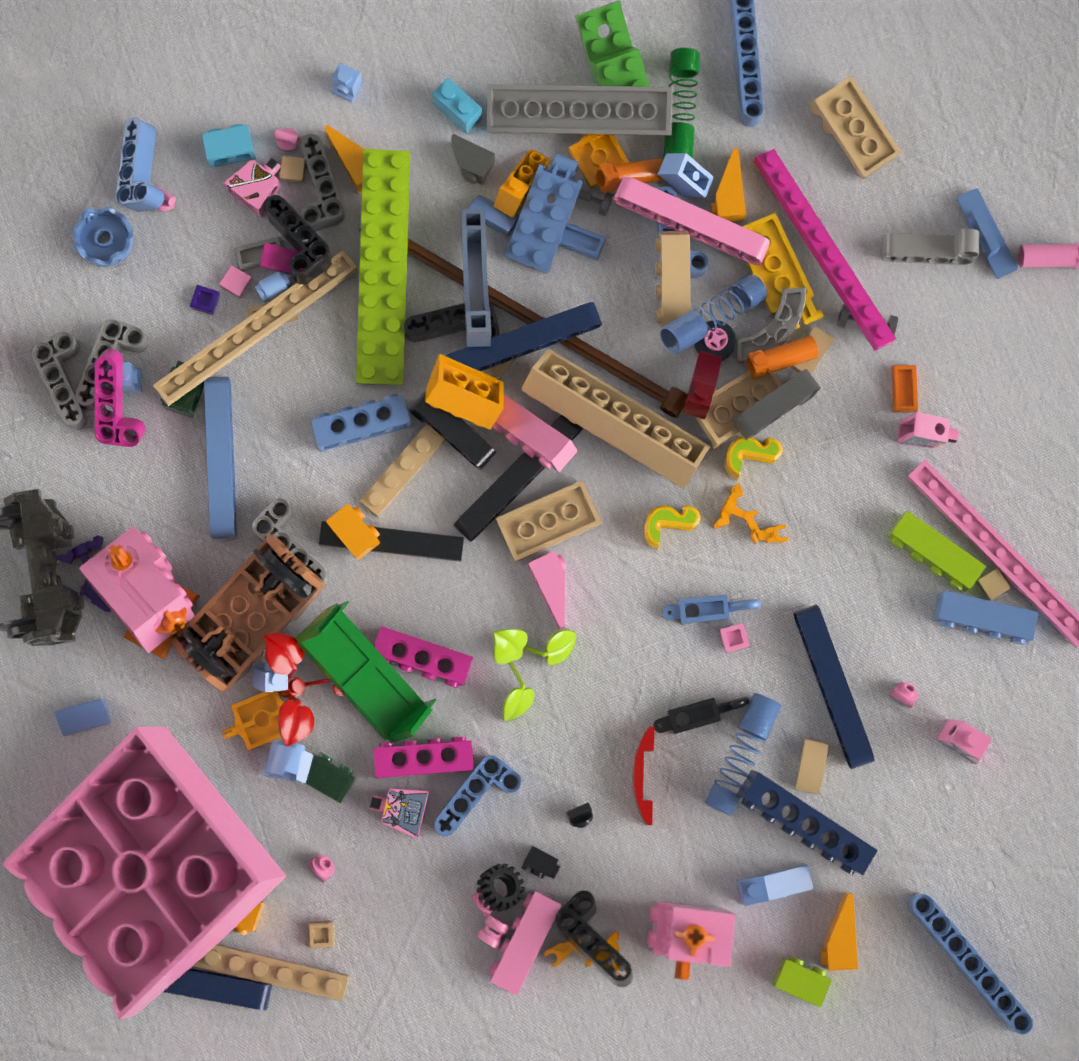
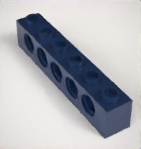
M751 770L736 794L743 799L742 805L752 811L757 808L763 812L762 818L772 824L777 821L783 825L781 827L782 831L792 837L795 834L803 838L801 840L802 844L812 850L815 847L822 851L820 855L832 863L834 860L842 864L840 868L852 876L854 873L863 876L878 851L760 772ZM768 792L770 800L766 805H763L762 797ZM785 806H789L790 813L787 817L783 818L782 810ZM805 819H808L809 827L803 831L802 823ZM825 832H828L829 840L823 844L822 836ZM848 845L849 851L847 855L842 856V848Z

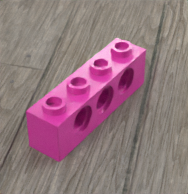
M383 626L380 628L374 645L389 664L390 662L400 664L398 669L410 673L413 672V669L421 671L422 677L435 681L436 677L444 679L445 685L457 689L459 685H465L473 662L472 656ZM399 644L404 645L406 653L402 657H395L393 655V648ZM420 652H425L429 655V660L424 665H419L415 661L417 654ZM442 660H448L452 663V668L447 673H443L438 669V665Z
M466 736L452 737V742L442 743V738L428 739V744L418 745V740L403 741L404 746L394 747V742L379 743V748H374L376 778L474 770L472 741H467ZM446 748H451L455 752V758L451 762H445L441 757L442 751ZM422 750L429 751L431 759L427 764H420L417 760V755ZM398 752H403L406 755V762L402 766H396L393 762V757Z

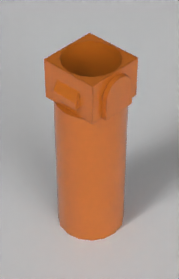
M655 158L616 165L612 163L600 164L595 181L602 193L615 191L623 177H631L645 184L663 181L664 179L658 175L663 160Z
M807 336L767 350L748 354L746 365L753 380L769 373L818 358V346L812 336Z

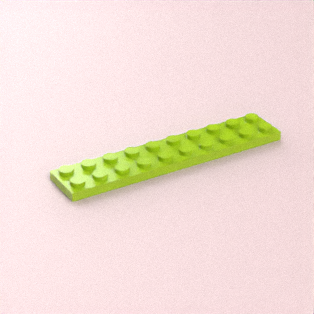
M363 149L356 384L403 386L404 323L406 316L410 151Z

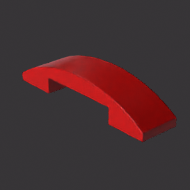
M651 726L647 728L639 742L632 772L635 803L645 825H652L653 801L643 800L644 752L654 751L655 727Z

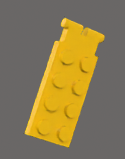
M776 213L742 226L764 236L770 241L761 265H753L746 262L750 273L759 277L766 287L767 297L764 303L770 315L776 314L779 308L782 289L806 287V301L801 317L803 325L823 318L821 309H815L811 300L814 297L812 289Z

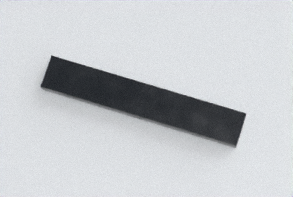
M322 521L319 546L347 549L326 521ZM375 527L380 534L377 537L380 544L371 552L458 562L462 560L464 537Z

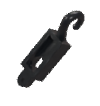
M713 697L667 711L668 716L655 720L653 727H655V731L658 733L673 730L674 734L719 722L721 721L719 714L744 707L749 704L750 700L748 697H742L716 704ZM684 712L688 714L690 719L688 725L679 726L676 723L675 718L678 713ZM661 723V724L663 725V727H662V728H659V727H658V724Z

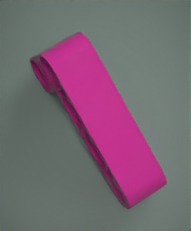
M107 349L95 361V437L103 444L134 447L144 436L146 427L139 419L123 417V358L119 351ZM105 382L110 383L113 389L108 388ZM105 405H109L113 411L106 409ZM105 427L110 428L113 433L106 431ZM128 430H133L136 436L131 435Z

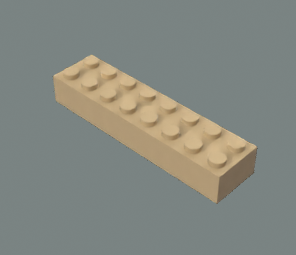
M550 349L531 368L521 388V391L525 392L529 397L540 401L548 406L550 410L560 413L568 418L570 422L578 424L588 430L590 434L598 436L613 448L621 450L629 455L631 459L641 462L649 467L651 471L659 473L669 479L671 483L684 489L710 448L705 442Z

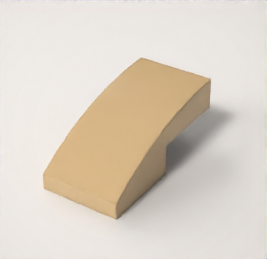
M804 738L799 759L800 765L795 781V790L819 794L829 743Z

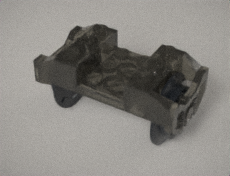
M34 489L12 493L4 498V505L6 507L0 508V530L10 529L13 548H16V550L26 549L32 594L20 596L22 618L1 623L0 631L7 632V636L10 639H23V643L30 644L31 646H51L75 642V633L82 618L81 610L85 607L82 595H79V592L62 584L61 577L56 572V566L59 565V561L56 559L58 555L56 551H53V549L72 546L71 539L75 537L73 526L69 525V522L58 510L54 499H42L41 490Z

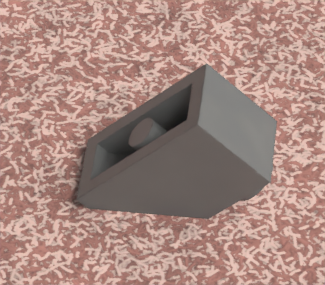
M453 134L451 137L452 148L462 176L472 184L479 183L483 185L495 163V153Z

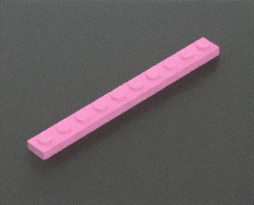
M926 460L919 464L907 478L1075 648L1079 647V614Z

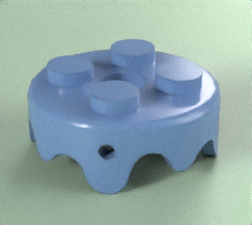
M105 207L99 210L87 208L82 212L80 220L73 227L74 247L82 258L92 265L98 267L114 266L127 258L132 250L134 243L133 229L126 217L113 208ZM104 233L110 234L109 242L105 244L99 243L100 235Z

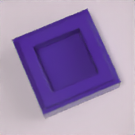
M197 285L190 308L213 315L220 292Z

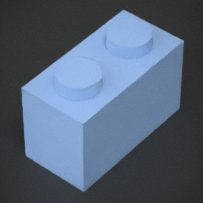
M686 153L666 154L658 172L660 177L685 198H706L714 178Z

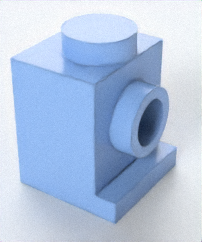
M339 63L331 78L333 83L332 94L353 103L362 85L361 73Z
M131 362L123 363V393L142 392L141 368H135Z
M267 662L253 663V688L264 692L288 690V674H275L269 668Z

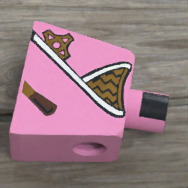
M270 158L263 167L255 160H251L224 183L229 193L262 218L266 212V199L276 195L280 188V183L274 175L281 166L273 158Z

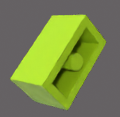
M793 956L789 960L782 958L772 986L821 1008L832 982V979L826 977L827 972L813 966L812 970L803 967L804 961Z

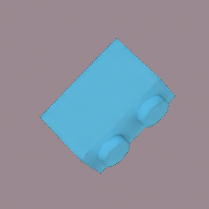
M447 78L432 93L433 104L466 134L482 119V107L451 79Z
M235 124L228 129H211L207 133L202 134L207 161L211 168L256 159L248 125Z

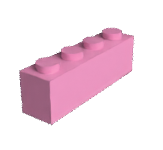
M504 394V409L491 429L499 435L504 433L506 439L514 446L517 444L521 445L522 450L531 458L534 455L538 457V461L548 470L552 467L557 472H560L577 452L572 441Z
M536 890L533 895L527 894L522 905L526 909L522 917L517 915L511 927L514 933L511 939H505L500 949L503 955L499 962L494 961L488 973L492 976L490 979L491 983L516 996L518 995L555 920L556 914L560 910L561 903Z

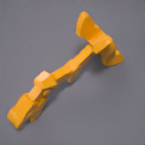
M737 483L731 487L730 492L732 494L724 502L719 519L715 521L713 528H721L730 524L729 517L733 514L746 521L751 532L750 538L754 544L758 541L784 543L788 540V537L781 538L778 535L779 530L786 528L784 524L760 530L753 516L758 514V511L751 510L747 512L736 507V499L743 495L740 484Z
M615 931L606 941L619 953V944L617 943L619 932ZM569 941L560 942L544 953L545 957L550 953L556 954L557 961L551 965L552 967H557L574 950L582 956L584 955ZM600 952L597 955V959L604 961L608 959L610 954L608 952ZM588 959L584 964L585 967L592 965ZM614 963L613 967L616 969L617 972L619 969L616 968V965Z

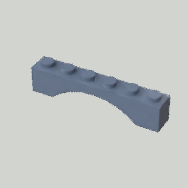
M485 209L461 210L466 347L490 346L491 319L487 282Z

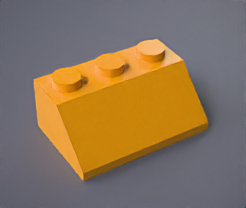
M439 354L426 387L425 402L434 408H440L455 417L473 422L476 426L485 427L490 430L504 409V382Z

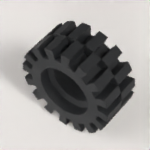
M496 864L479 876L481 879L477 881V885H480V887L476 890L477 893L481 892L482 895L478 898L480 901L483 899L486 901L483 904L485 907L491 905V911H506L517 905L524 896L521 893L525 891V887L520 886L524 883V880L518 879V876L521 874L519 871L514 873L515 868L513 866L508 868V864ZM496 879H500L506 885L507 895L505 897L500 896L496 892L494 887Z

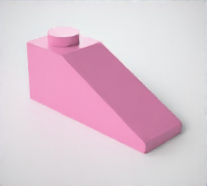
M552 551L528 563V567L559 630H561L565 626L564 568L567 566L561 554L557 556L555 551Z

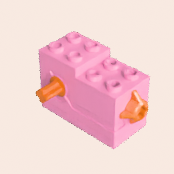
M133 526L80 566L79 570L93 590L149 653L169 636L180 632L185 624L194 618L195 615L190 609L193 604L187 598V594L178 583L175 584L173 582L175 580L171 573L173 567L166 559V555L158 546L155 547L152 544L153 541L145 531L140 533Z
M655 901V906L650 907L649 921L653 922L652 931L647 933V946L653 954L664 955L668 960H676L674 978L689 980L691 962H705L710 965L730 967L735 914L720 908Z

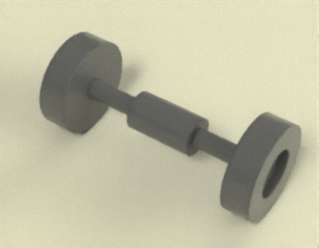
M581 189L578 198L587 202L594 201L601 204L599 214L606 216L614 194L607 192L604 199L601 200L594 197L592 193Z
M842 304L837 327L845 328L848 319L855 320L852 315H849V309L845 304ZM890 315L887 325L895 335L898 317Z

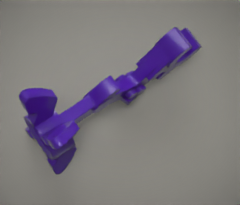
M97 535L93 537V541L82 543L69 550L66 555H58L56 559L72 565L74 559L80 558L84 564L90 560L88 553L92 549H101L104 538ZM85 578L84 585L80 587V596L86 595L91 600V603L105 612H111V609L106 607L105 602L93 590Z

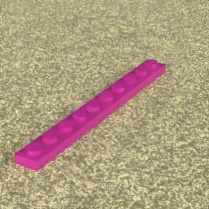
M775 149L756 156L753 160L754 164L837 294L849 309L850 314L873 350L877 351L892 344L896 337Z

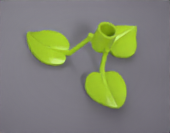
M511 628L493 631V658L495 662L501 665L508 663L520 684V688L512 689L505 698L502 718L505 722L512 721L526 713L532 706L535 696L533 689L530 687L525 688V683L512 660H519L523 655L524 649L546 657V663L550 666L560 664L567 659L575 646V631L563 629L555 632L546 643V651H539L527 646L528 636L521 629Z

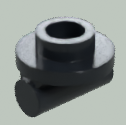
M588 802L566 812L570 825L577 828H584L593 820L592 808Z

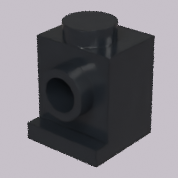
M532 845L521 868L526 870L527 866L532 868L530 873L543 879L546 875L554 879L560 869V865L557 864L559 859Z

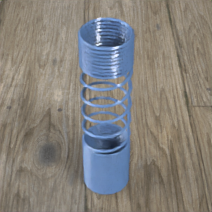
M749 274L734 283V285H731L728 290L721 291L719 296H713L710 302H703L701 307H696L667 324L660 331L664 346L671 353L679 354L704 337H707L708 329L716 331V322L724 326L726 318L734 320L735 312L741 315L744 309L749 310L755 307L767 297V290L763 281L756 275ZM728 292V301L721 297L722 293ZM729 293L733 294L736 302L742 307V312L735 310L731 304ZM719 298V307L712 303L713 299ZM720 298L730 306L733 318H729L723 311ZM707 303H710V312L702 308ZM711 304L719 309L724 318V323L721 324L716 320ZM700 309L701 315L695 310ZM702 310L706 311L713 319L715 329H711L706 324Z
M753 693L752 700H750L751 702H749L750 704H748L747 711L739 726L740 730L752 736L740 733L735 734L736 739L748 748L730 745V749L744 760L729 756L724 758L729 765L740 772L727 768L719 769L722 775L736 784L723 780H714L715 784L710 788V793L705 801L706 805L730 816H733L740 797L736 795L737 793L720 786L717 782L738 788L742 784L726 775L722 770L745 777L748 776V773L736 767L727 759L755 766L754 762L736 752L732 747L761 754L760 751L751 747L737 736L765 743L782 707L777 701L758 693Z

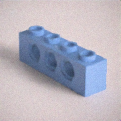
M392 394L384 397L383 401L376 403L375 400H370L362 403L361 407L354 409L349 406L339 409V413L336 414L322 413L317 415L316 419L311 420L320 452L412 427L403 395ZM387 410L390 412V416L386 420H381L378 418L379 412ZM363 416L367 418V423L364 426L355 425V420L358 417ZM336 423L344 424V429L339 433L332 431V427Z

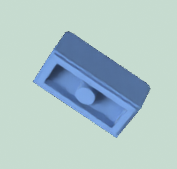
M478 195L468 210L485 209V225L509 236L519 216L515 215L514 218L494 208V202Z
M98 699L55 711V716L63 736L111 723L105 699Z

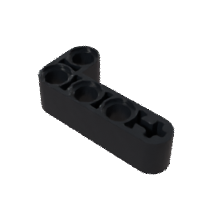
M279 195L268 197L265 201V209L269 222L299 252L289 262L292 277L298 284H307L331 266L332 258L329 246L283 197Z
M489 301L491 330L495 332L494 337L500 335L499 325L493 304ZM464 303L409 317L404 323L407 339L412 342H421L466 330L465 321L458 322L454 319L457 314H465ZM440 319L444 324L442 327L436 328L432 326V322ZM425 322H427V325H428V330H427V331H426L425 326H424V323H425ZM412 326H417V333L413 332Z
M426 391L423 392L409 408V411L422 423H427L466 460L481 471L497 452L461 418L426 403Z
M585 890L577 892L556 914L555 921L559 932L614 985L622 988L627 987L633 980L631 965L587 923L597 910L592 893ZM582 901L591 902L587 909L579 908V904ZM566 918L574 920L573 924L569 927L561 925ZM583 935H590L592 937L590 942L586 944L580 943L579 939ZM605 951L610 954L608 959L604 961L597 959V955L600 952ZM614 963L621 972L625 970V976L621 974L617 976L616 969L613 967Z

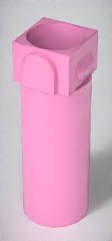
M1079 242L1075 244H1021L1018 251L1019 266L1072 267V269H1079Z

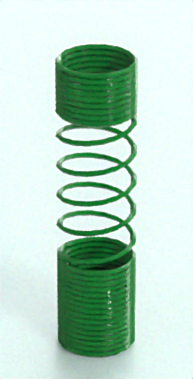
M682 47L671 52L669 78L672 83L668 87H671L674 83L684 87L698 85V82L693 79L674 81L671 78V75L679 78H692L699 74L700 53L697 50ZM680 81H692V82H695L696 84H693V85H685V84H680V83H678V82H680ZM680 90L673 92V95L682 98H694L697 96V93L690 90ZM688 92L693 93L695 95L683 96L676 93ZM692 102L672 103V106L680 109L696 108V105ZM691 104L694 105V107H681L677 105ZM690 113L672 115L673 118L683 121H691L696 118ZM679 115H688V116H692L693 118L686 119V118H679V117H676V116H679ZM672 122L671 136L665 135L663 160L666 154L686 153L693 158L695 132L693 125L685 122Z

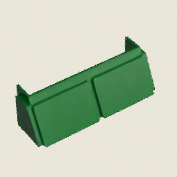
M348 601L326 608L295 637L297 645L338 690L344 692L343 695L384 740L397 742L412 737L433 709L431 707L436 702V699L423 702L343 613L342 610L348 605Z

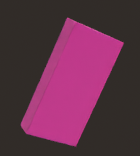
M265 243L263 245L260 267L292 275L289 262L299 252Z

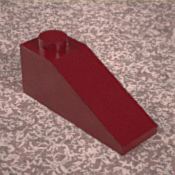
M699 351L682 413L705 420L716 387L722 357Z

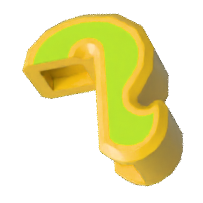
M738 437L730 444L725 455V470L730 478L738 480L743 458L773 464L781 456L782 446L778 440L770 437L765 438L762 444L753 437L745 440L744 437Z
M685 505L681 508V514H679L669 506L655 507L648 514L643 527L646 543L650 548L658 550L661 527L692 531L700 521L698 510L692 506Z

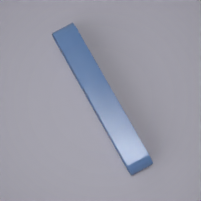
M730 0L740 120L743 125L754 127L759 123L763 113L754 0ZM737 3H744L747 7H740ZM740 24H745V25H747L749 28L743 29V28H741L739 25H740ZM746 45L750 47L751 50H744L741 48V46ZM743 67H749L753 71L746 72L744 71ZM745 89H752L755 93L748 94ZM753 110L757 115L750 116L746 111Z
M213 377L204 380L210 534L212 539L237 537L231 383L229 377Z
M915 893L911 895L907 902L910 912L1009 1030L1021 1035L1029 1033L1033 1027V1019L936 902L926 894ZM923 898L926 902V907L923 911L919 912L916 908V902L918 899ZM939 917L942 921V927L935 931L932 927V922L935 918ZM952 937H956L958 940V946L954 950H951L948 945ZM972 956L974 966L971 969H966L965 960ZM985 976H989L990 986L983 989L981 981ZM1001 996H1005L1007 999V1003L1003 1008L998 1006V999ZM1021 1015L1023 1024L1021 1027L1016 1028L1014 1020L1017 1016Z

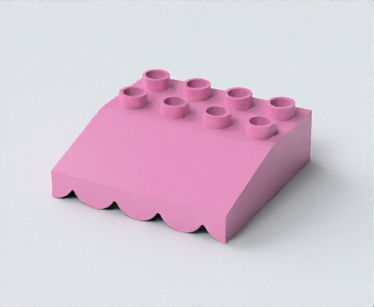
M135 727L2 863L10 873L24 880L25 893L30 902L40 912L54 920L53 928L61 943L72 953L83 958L84 972L92 984L101 992L113 998V1009L119 1020L134 1016L214 948L286 877L284 872L166 727Z

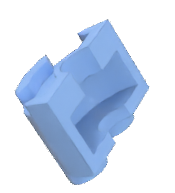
M273 740L263 775L268 778H283L305 783L313 754L306 752L303 745L294 743L289 747L285 746L283 742Z

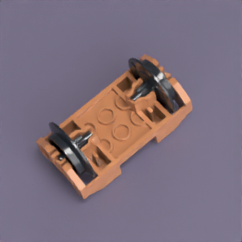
M269 534L261 546L253 550V554L170 642L179 655L184 659H188L187 662L192 664L197 672L201 671V676L220 691L227 692L251 670L253 663H257L263 657L261 653L265 650L264 635L281 633L292 620H297L327 584L307 568L275 535ZM307 581L312 584L309 595L303 589ZM223 673H225V674H227V675H229V676H227V677L224 678V677L221 676V675H222Z

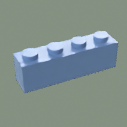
M944 590L938 595L933 621L940 622L941 627L954 629L955 626L964 628L963 631L966 633L978 634V631L987 633L988 638L1001 640V637L1009 638L1011 643L1025 645V642L1034 639L1039 612Z

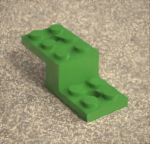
M617 0L575 15L594 83L600 86L650 87L640 50L632 46L620 1ZM606 24L609 27V34L602 38L598 34V29L601 25Z

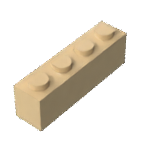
M688 231L659 232V238H655V252L659 253V262H655L656 276H660V285H656L655 288L656 300L660 299V309H656V323H660L661 328L690 311V233Z

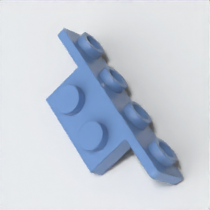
M975 188L958 196L956 200L967 220L968 228L979 231V250L984 254L996 279L1016 271L1018 267L979 190Z

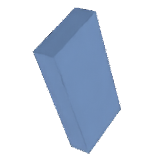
M568 223L559 246L598 261L606 237Z

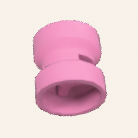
M489 914L485 920L486 925L484 929H480L477 937L498 949L501 944V937L503 934H507L510 926Z

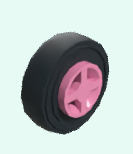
M713 320L706 322L711 329H715ZM716 322V331L708 329L707 337H704L694 345L698 354L699 351L722 357V361H724L735 350L736 335L727 323L722 326Z

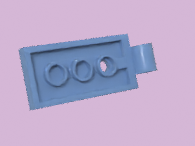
M557 154L551 170L539 164L505 252V257L545 273L549 272L583 185L582 180H574L579 166L578 161ZM551 194L556 197L554 203L547 201V197Z

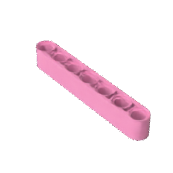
M631 177L622 178L614 196V201L626 209L676 231H688L690 237L753 265L762 264L770 241L762 235Z

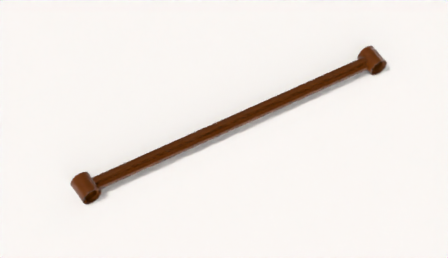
M408 238L407 254L464 287L462 269ZM488 285L489 301L526 324L545 319ZM577 337L560 342V344L662 403L659 408L665 414L678 418L683 410L687 394L680 389L671 387L667 391Z

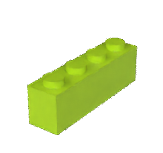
M908 510L901 515L886 536L891 540L890 543L894 547L909 552L911 559L919 564H922V562L930 567L929 571L939 578L944 577L949 581V585L959 592L970 590L986 568L983 563Z

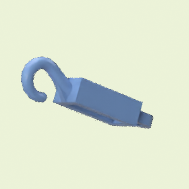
M727 595L679 599V605L666 606L663 609L662 615L666 620H681V625L723 621L730 619L729 612L758 609L761 607V602L755 599L728 602ZM695 604L698 606L699 614L696 617H688L686 615L685 609L688 605Z

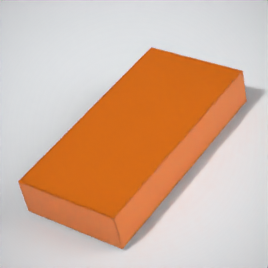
M893 365L891 367L893 413L918 412L916 365Z

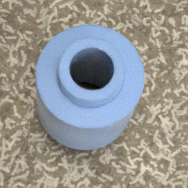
M278 271L259 281L255 289L263 303L272 301L291 286V283L285 273L280 275Z

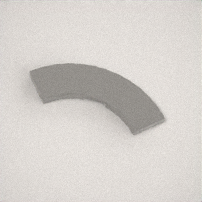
M806 287L782 289L779 308L770 324L751 336L737 339L738 363L746 362L750 353L782 345L791 336L803 314L806 301Z

